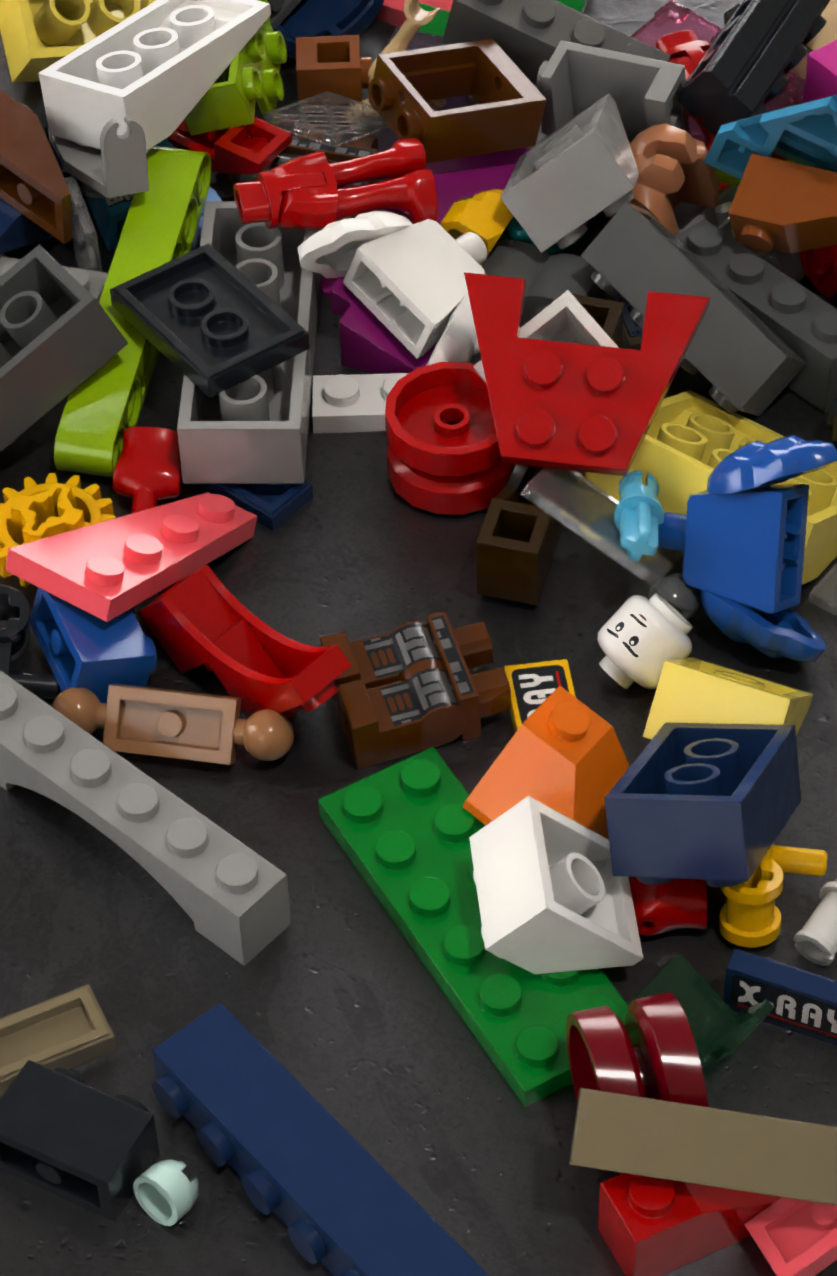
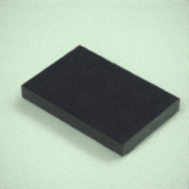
M209 243L110 289L112 306L209 398L310 349L309 333Z

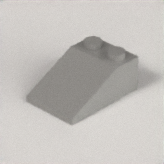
M610 93L521 155L500 197L541 253L555 243L560 249L569 246L588 230L585 222L601 211L604 212L606 217H609L618 212L626 202L629 203L634 198L631 190L636 186L639 171L616 102Z

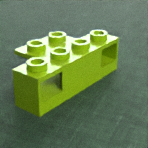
M257 0L268 3V0ZM270 16L185 117L184 122L190 135L254 124L256 102L264 120L272 125L275 124L277 101L283 100L284 96L280 65L287 61V49L282 33L280 31H273Z

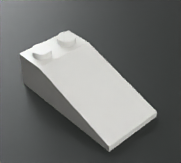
M157 0L38 73L50 135L74 141L79 146L94 147L101 150L100 135L106 123L114 119L119 124L117 135H123L128 127L124 118L128 116L143 128L147 154L150 148L169 137L268 19L271 15L270 4L257 0Z

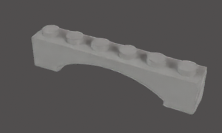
M0 670V786L8 791L14 785L30 789L61 804L90 823L128 853L175 899L194 921L195 930L243 966L249 963L291 924L287 874Z

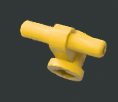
M773 843L749 881H743L735 886L721 887L722 892L727 896V903L721 908L719 913V930L722 936L735 945L749 948L765 946L775 941L781 932L782 917L779 909L775 906V899L783 890V873L823 877L827 869L828 854L826 851L779 846Z

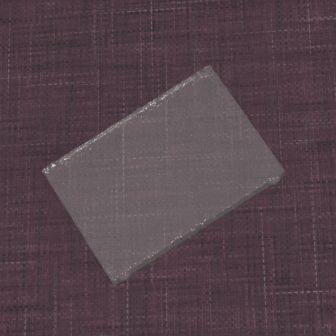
M545 467L526 484L520 493L523 497L653 588L658 586L684 554L682 551L662 549L658 545V550L654 556L642 555L640 562L628 559L627 549L620 545V531L616 528L614 522L615 507L619 501L576 471Z

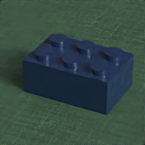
M665 723L605 797L613 876L637 877L639 882L652 885L668 883L676 878L704 880L705 884L712 887H730L738 885L743 881H749L801 802L795 725Z

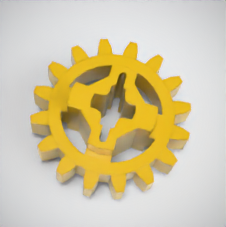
M49 473L45 483L38 485L31 477L24 478V490L18 492L9 487L2 490L4 504L0 503V576L6 578L13 575L5 571L8 548L115 519L116 516H114L111 498L102 499L100 486L97 484L82 489L80 476L73 475L68 479L66 484L58 483L55 473ZM19 578L20 586L27 587L31 584Z

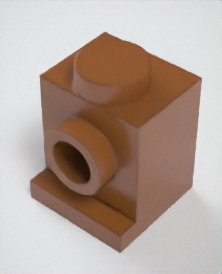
M359 35L296 37L299 113H310L309 104L339 105L362 101V89H368L370 77L368 76V70L371 66V56H360Z

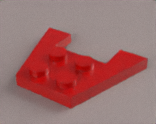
M464 272L502 463L626 476L710 305V297L648 291L641 350L519 338L526 289L525 279Z

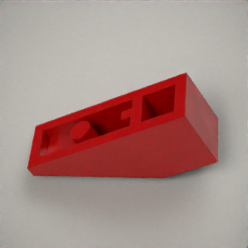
M622 1173L600 1183L598 1231L625 1276H663L750 1237L751 1235L744 1224L781 1197Z

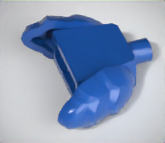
M795 435L779 438L768 444L755 441L726 456L708 477L707 490L690 495L687 502V515L672 512L664 513V522L658 525V545L662 549L684 552L682 575L684 582L689 586L700 589V601L706 614L728 638L737 643H749L756 650L770 658H788L796 661L816 663L827 645L822 637L811 628L805 618L790 609V607L799 605L801 600L809 485L774 484L817 471L837 462V450L833 443L818 440L805 441Z

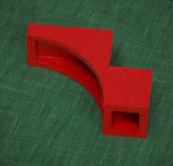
M208 564L181 578L137 612L181 674L204 664L209 672H214L231 697L242 698L240 710L247 719L253 713L263 709H272L279 714L283 713L288 719L303 708L306 712L312 711L339 690L333 681L352 666L337 644L329 647L306 645L284 636L265 624L235 598Z

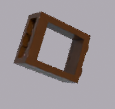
M493 38L378 54L374 77L368 87L369 103L393 130L398 139L417 138L420 140L426 152V164L535 146L547 101ZM470 95L478 105L434 111L426 101Z

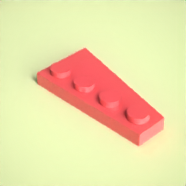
M207 492L8 548L5 571L105 622H109L176 583L186 575L200 569L253 538L257 515L236 506L234 501L226 496Z

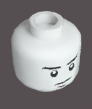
M657 593L650 599L640 595H633L625 601L598 632V644L606 654L599 662V665L625 689H628L634 681L642 687L656 689L664 661L686 659L690 655L692 643L687 634L693 627L670 603Z

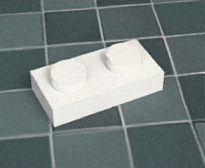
M409 373L313 375V433L386 432L385 409L387 395L397 381Z

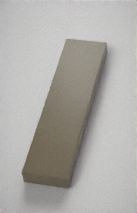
M580 1088L569 1161L570 1165L837 1205V1127Z

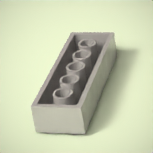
M205 201L200 247L209 243L309 333L310 349L258 375L252 376L250 379L211 398L184 374L177 424L183 484H304L321 273L310 272L301 267L297 247L310 236L321 231V229H283L280 227L279 222L276 229L270 230L266 227L265 222L242 224L235 201Z

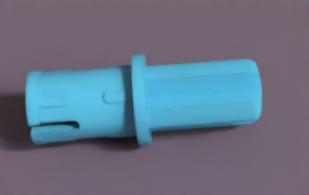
M640 470L629 472L626 476H623L619 483L620 501L615 507L614 522L616 528L620 531V545L627 549V558L640 562L642 555H655L658 550V525L664 522L663 507L658 501V482L652 474L648 473L646 485H643L642 471Z

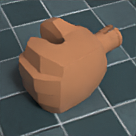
M666 123L653 125L638 133L632 140L630 147L639 176L635 188L631 190L634 198L629 203L649 211L673 236L679 235L673 209L680 202L717 207L719 204L718 191L721 189V186L714 171L715 168L703 163L708 154L704 142L692 138L687 131ZM616 213L609 217H606L608 223L616 215Z

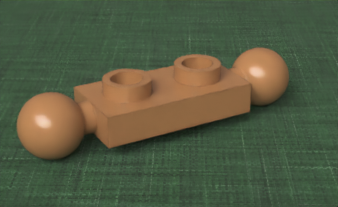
M114 683L108 687L107 703H101L99 698L86 688L71 687L58 694L52 704L55 710L90 735L98 728L104 729L103 744L117 752L231 765L235 763L237 745H244L248 753L258 760L274 761L287 754L294 741L293 726L283 713L279 714L272 709H263L253 713L248 719H240L242 698Z

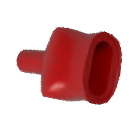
M144 426L126 428L122 432V453L113 472V490L119 495L133 499L131 514L154 508L157 505V501L177 498L182 490V471L177 431Z
M628 877L639 934L655 936L680 928L706 930L707 889L704 880L676 878L668 883L652 885L639 882L637 877Z

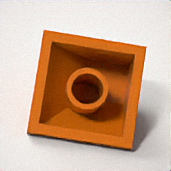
M559 685L519 727L467 797L462 807L484 825H488L524 798L530 796L609 840L605 797L630 766L613 726Z

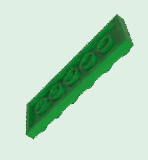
M431 747L318 799L319 816L523 1106L527 1107L572 1084L566 1041L567 1016L570 1013L608 1005L625 1026V1018L629 1006L601 969L533 974L485 950V944L481 935L482 923L477 888L473 878L474 867L469 837L486 825L462 807L469 796L468 792L435 748Z

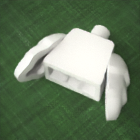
M372 211L359 214L355 218L329 223L321 231L313 234L297 247L302 268L310 272L321 273L325 278L345 277L343 280L344 285L417 359L422 357L437 342L427 365L439 362L470 363L472 357L480 352L464 272L485 274L484 269L480 265L487 260L488 253L485 243L477 234L466 232L457 239H454L437 221L426 219L412 224L406 217L392 212Z

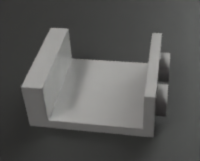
M561 40L550 60L543 61L537 74L536 88L547 99L541 121L542 133L547 134L548 137L558 130L559 126L565 125L608 93L616 102L629 142H632L638 133L645 129L664 123L689 133L688 110L677 101V94L686 83L685 65Z

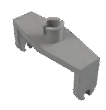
M128 116L124 118L128 127L123 135H117L119 124L114 119L108 121L100 135L101 150L94 147L79 146L74 141L53 136L49 133V140L64 170L83 182L82 193L85 196L91 198L107 197L109 199L149 191L145 133L143 128L134 119Z

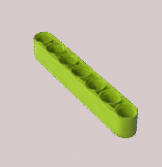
M153 146L147 153L149 191L133 195L99 300V304L128 344L115 354L107 364L95 371L69 393L55 437L54 462L57 470L113 478L115 465L122 453V432L126 428L136 427L159 350L112 306L110 289L190 252L210 187L211 158L207 152Z

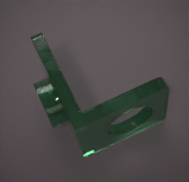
M682 955L672 957L635 996V999L672 992L679 1000L688 1019L702 1068L737 1050L774 1008L765 999L736 1014Z

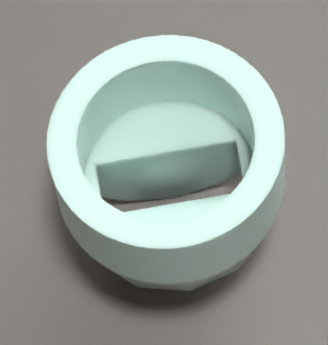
M171 1159L159 1161L150 1166L133 1183L134 1194L141 1208L154 1221L164 1226H172L191 1210L198 1197L199 1181L197 1177L189 1180L182 1172L187 1166L183 1161Z

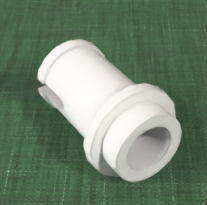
M837 879L823 885L820 890L821 902L803 928L793 938V941L796 942L794 944L796 950L807 960L821 966L830 965L837 953Z

